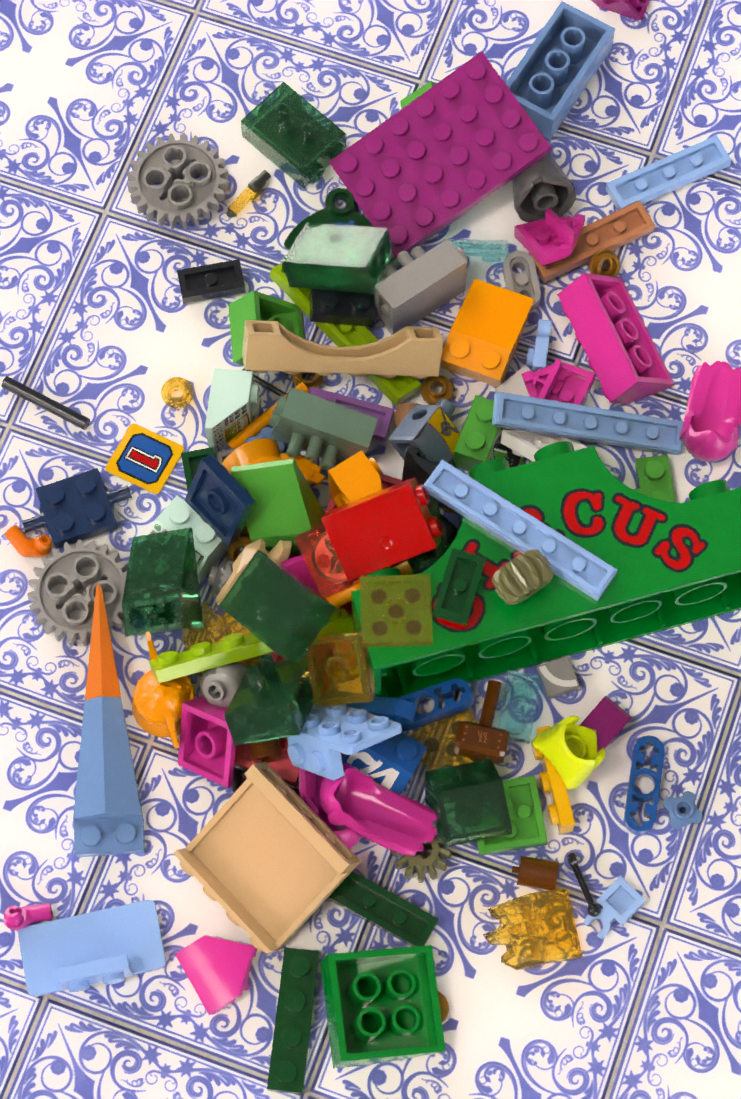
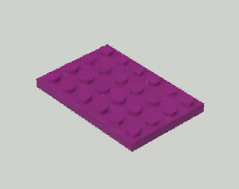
M481 51L330 160L329 163L348 191L353 195L354 200L379 236L386 238L394 258H397V255L402 251L411 253L413 248L425 243L553 150Z

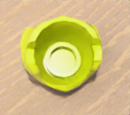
M575 715L569 716L537 734L532 742L533 746L542 752L551 761L552 765L556 767V771H558L566 788L569 790L578 788L603 761L606 754L604 748L597 752L596 730L575 725L580 720Z

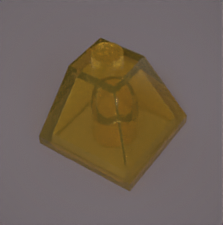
M357 629L333 631L303 639L315 707L374 701L362 631Z

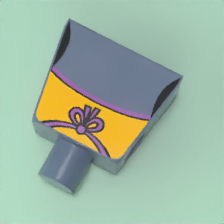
M439 399L436 405H416L409 411L388 439L403 460H405L406 451L411 445L419 449L420 454H424L427 461L444 460L451 464L454 449L460 436L459 430L450 420L455 411L454 404L446 399Z

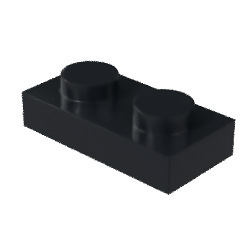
M239 259L177 270L183 304L246 293Z
M311 288L309 294L310 322L374 326L376 320L374 294Z

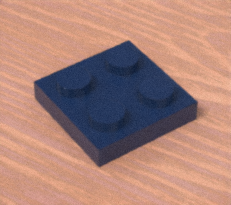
M212 455L201 459L185 498L186 503L215 531L217 536L227 546L238 541L255 503L249 492Z

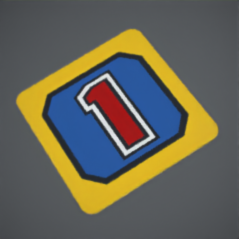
M133 423L127 429L105 469L107 472L153 494H158L178 462L184 447Z

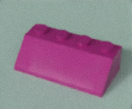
M583 273L557 294L562 303L563 313L569 318L575 330V337L583 346L588 357V364L596 373L602 385V393L610 403L630 404L675 385L622 278Z

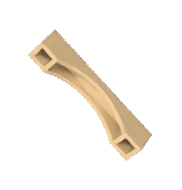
M245 320L242 358L245 370H251L254 373L260 374L267 373L268 371H283L291 375L301 372H315L323 376L332 375L333 373H346L354 377L376 374L386 378L405 375L417 379H426L429 376L439 377L443 339L438 327L406 326L395 334L374 343L361 346L335 347L305 340L289 331L278 321Z

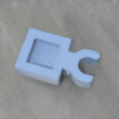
M539 319L535 348H528L526 366L531 367L532 372L546 367L552 322L550 320Z
M620 875L596 900L603 907L597 917H592L588 914L584 923L589 926L594 920H601L603 922V929L597 936L600 939H604L609 935L611 923L614 920L623 926L647 901Z

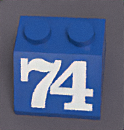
M401 732L354 754H344L342 764L345 763L357 767L361 773L372 776L373 781L391 791L402 794L428 747Z

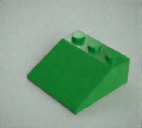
M431 945L327 954L320 962L333 1069L366 1066L446 1052Z

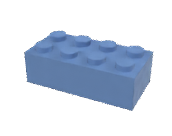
M563 1L556 8L505 83L541 134L550 140L611 51L615 33L614 27Z

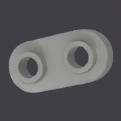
M513 251L503 261L505 286L507 290L535 299L531 309L533 311L538 307L541 297L535 262L527 252ZM521 268L523 272L515 273L513 269Z

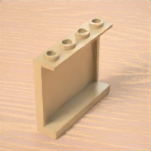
M267 762L253 764L245 772L244 775L247 779L186 848L178 849L173 854L179 859V865L182 870L188 875L195 877L203 885L204 893L211 900L219 902L227 911L226 916L228 919L247 932L252 945L259 951L270 954L280 950L361 861Z

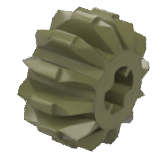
M538 549L527 550L495 572L492 583L496 588L495 591L500 598H503L507 605L518 604L536 594L546 584L551 582L554 575L550 567L551 564Z
M434 826L437 833L433 842L422 843L423 851L428 850L427 858L423 859L421 855H402L392 851L393 856L400 858L395 862L396 869L407 867L404 873L406 879H410L415 872L418 873V883H423L424 873H428L432 880H436L438 874L435 868L446 871L448 864L443 859L451 857V850L443 848L448 843L447 836L436 839L439 832L438 827Z

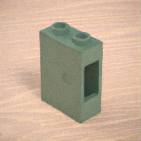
M291 387L286 397L280 395L268 425L274 427L270 438L289 444L286 451L289 457L297 458L301 449L306 450L305 457L310 461H316L318 456H322L320 466L328 471L334 467L335 461L341 463L361 450L364 454L367 452L378 419Z

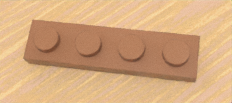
M639 200L584 226L570 256L543 266L532 256L536 271L543 283H546L590 262L593 254L601 249L613 251L653 232L655 224Z

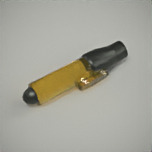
M263 170L248 183V186L227 208V216L229 218L237 217L249 202L254 203L264 192L263 188L271 178L269 172Z

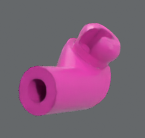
M51 903L23 907L10 906L4 911V924L8 929L17 931L32 923L53 920Z

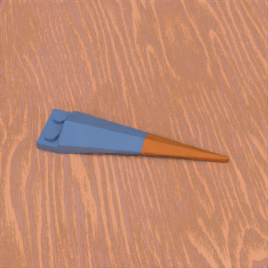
M99 583L96 586L73 813L74 852L76 858L145 853L143 812L123 710L103 590Z

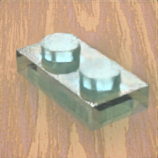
M449 239L455 247L459 246L462 248L468 261L469 256H482V261L500 262L501 257H508L507 240Z
M510 670L507 672L498 728L505 729L510 733V741L530 744L541 676Z

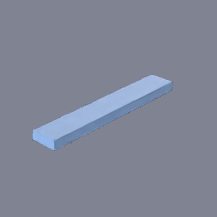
M504 392L494 394L492 426L677 456L682 453L683 440L679 439L684 423L682 421Z
M441 460L424 483V487L430 496L522 554L527 550L538 549L551 564L550 567L555 575L596 601L599 600L617 574L616 568L444 460Z

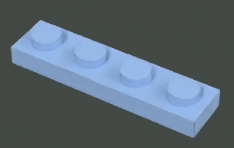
M716 135L606 183L605 189L617 210H620L639 200L644 204L729 167L732 159Z

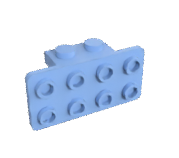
M324 696L309 697L305 700L304 704L297 707L283 708L278 711V715L268 719L269 727L287 734L288 756L293 766L333 781L344 776L341 753L346 755L354 754L402 732L401 724L389 720L388 717L376 716L367 713L364 709H355L346 706L343 702L328 700Z
M152 900L26 926L18 931L28 993L33 997L64 990L79 992L89 989L91 984L104 982L106 985L124 981L127 976L159 970L166 965L157 910Z

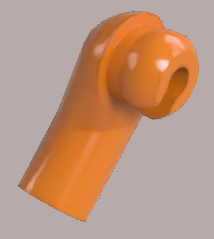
M17 525L10 527L5 532V537L22 557L42 558L51 552L52 540L45 534H41V537L27 538Z

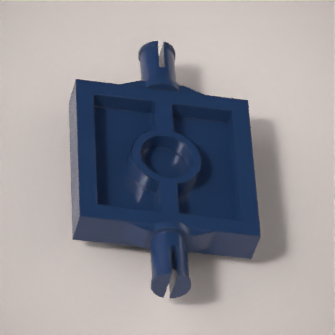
M96 468L35 488L40 501V515L22 520L26 533L45 527L52 537L55 549L64 547L65 542L70 545L78 540L82 541L118 529L114 516V503L132 498L128 485L109 491L103 484L99 470Z

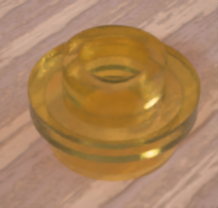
M172 377L163 384L161 397L167 406L175 409L183 408L191 402L193 388L188 380L181 377ZM175 391L183 392V395L180 397L172 396Z

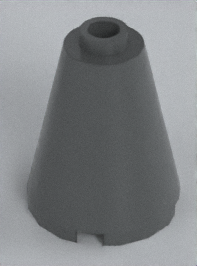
M550 153L513 179L514 209L518 213L519 218L525 222L546 220L547 209H552L561 217L572 208L576 200L574 185Z

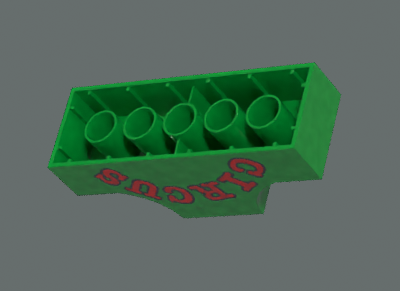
M568 441L552 443L539 449L534 454L535 461L510 468L506 459H492L476 465L469 471V476L616 568L617 574L598 601L554 574L551 582L546 584L536 594L518 604L507 605L503 598H500L495 591L496 588L492 583L495 572L500 570V567L506 565L510 560H513L522 553L460 515L457 536L443 556L427 570L402 578L399 569H381L364 576L360 580L362 589L351 592L353 636L358 652L363 654L362 667L371 696L398 698L454 678L463 679L470 684L566 656L569 657L741 610V487L730 490L726 480H714L701 484L689 492L690 501L677 503L655 499L643 495L620 482L605 467L594 446L575 451L573 444ZM453 548L486 557V564L467 626L432 617ZM416 589L420 593V599L417 603L410 604L405 600L404 595L407 590ZM376 590L384 591L387 595L385 603L381 605L374 604L371 600L372 593ZM394 605L401 606L404 610L403 617L399 620L391 619L388 615L390 607ZM413 620L421 624V632L414 636L406 632V624ZM376 622H384L387 625L388 631L384 636L379 637L372 632V626Z

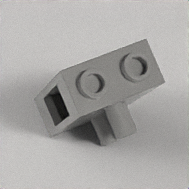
M446 239L428 252H425L421 246H416L411 251L413 258L407 251H402L397 255V260L403 268L397 271L392 264L383 268L382 273L386 278L374 286L375 315L391 335L406 326H412L465 291L468 258L461 247H455L449 239Z

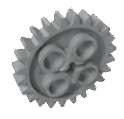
M170 133L169 141L164 142L159 136L157 137V146L154 147L152 144L146 143L147 153L137 151L139 161L130 162L133 171L127 172L129 181L127 186L129 193H132L130 194L132 204H137L139 214L146 212L147 221L157 217L159 227L165 221H169L171 229H174L177 222H181L183 228L187 229L189 220H192L198 226L199 216L202 215L209 220V209L214 211L220 210L218 201H225L224 191L229 190L228 180H226L229 178L228 169L225 168L224 158H219L218 149L210 150L209 141L199 145L198 136L196 135L191 141H187L185 133H182L180 140H175L174 135ZM172 160H180V162L176 164L169 163ZM197 176H205V178L201 180L194 179ZM154 182L162 183L159 186H151ZM179 198L187 199L186 201L181 203L175 202V200Z
M81 540L77 541L76 549H71L67 542L64 543V552L62 553L53 548L54 558L52 560L46 557L41 558L45 566L44 569L38 567L33 569L39 579H30L28 581L30 587L34 589V591L28 592L27 596L29 601L34 602L29 608L32 614H37L35 617L36 623L38 625L45 623L43 629L47 635L55 631V638L58 642L66 635L70 646H73L76 638H80L83 646H87L88 637H91L95 593L96 586L99 583L103 592L113 593L112 598L105 602L109 631L112 638V626L123 629L120 617L131 618V613L126 606L136 605L135 599L129 596L137 593V589L134 584H130L135 579L133 572H126L129 568L128 562L126 560L119 562L120 555L118 551L109 555L107 544H104L100 550H97L94 540L90 542L88 548L83 547ZM86 566L95 567V571L91 575L83 576L79 574ZM104 576L108 577L107 580H101V578ZM55 585H67L66 590L60 594L51 592ZM82 589L85 593L87 592V594L85 596H82L80 593H77V591ZM58 605H63L61 609H57ZM73 611H85L84 616L80 619H69Z

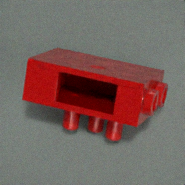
M415 477L332 509L321 518L348 582L435 549L442 541L440 537L443 535L441 523L437 516L432 517L427 506L430 503L427 490L423 484L418 485Z

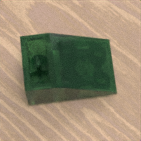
M192 528L133 537L122 598L125 637L146 636L145 632H150V635L204 628Z

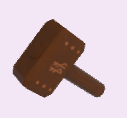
M496 680L488 681L479 724L469 721L459 722L453 752L458 756L494 764L504 762L510 733L505 729L492 727L501 690V682Z

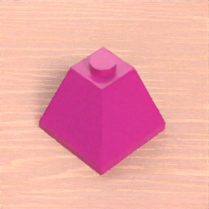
M203 695L182 703L180 748L177 765L226 788L232 787L238 730L236 703L231 707H221L210 704Z

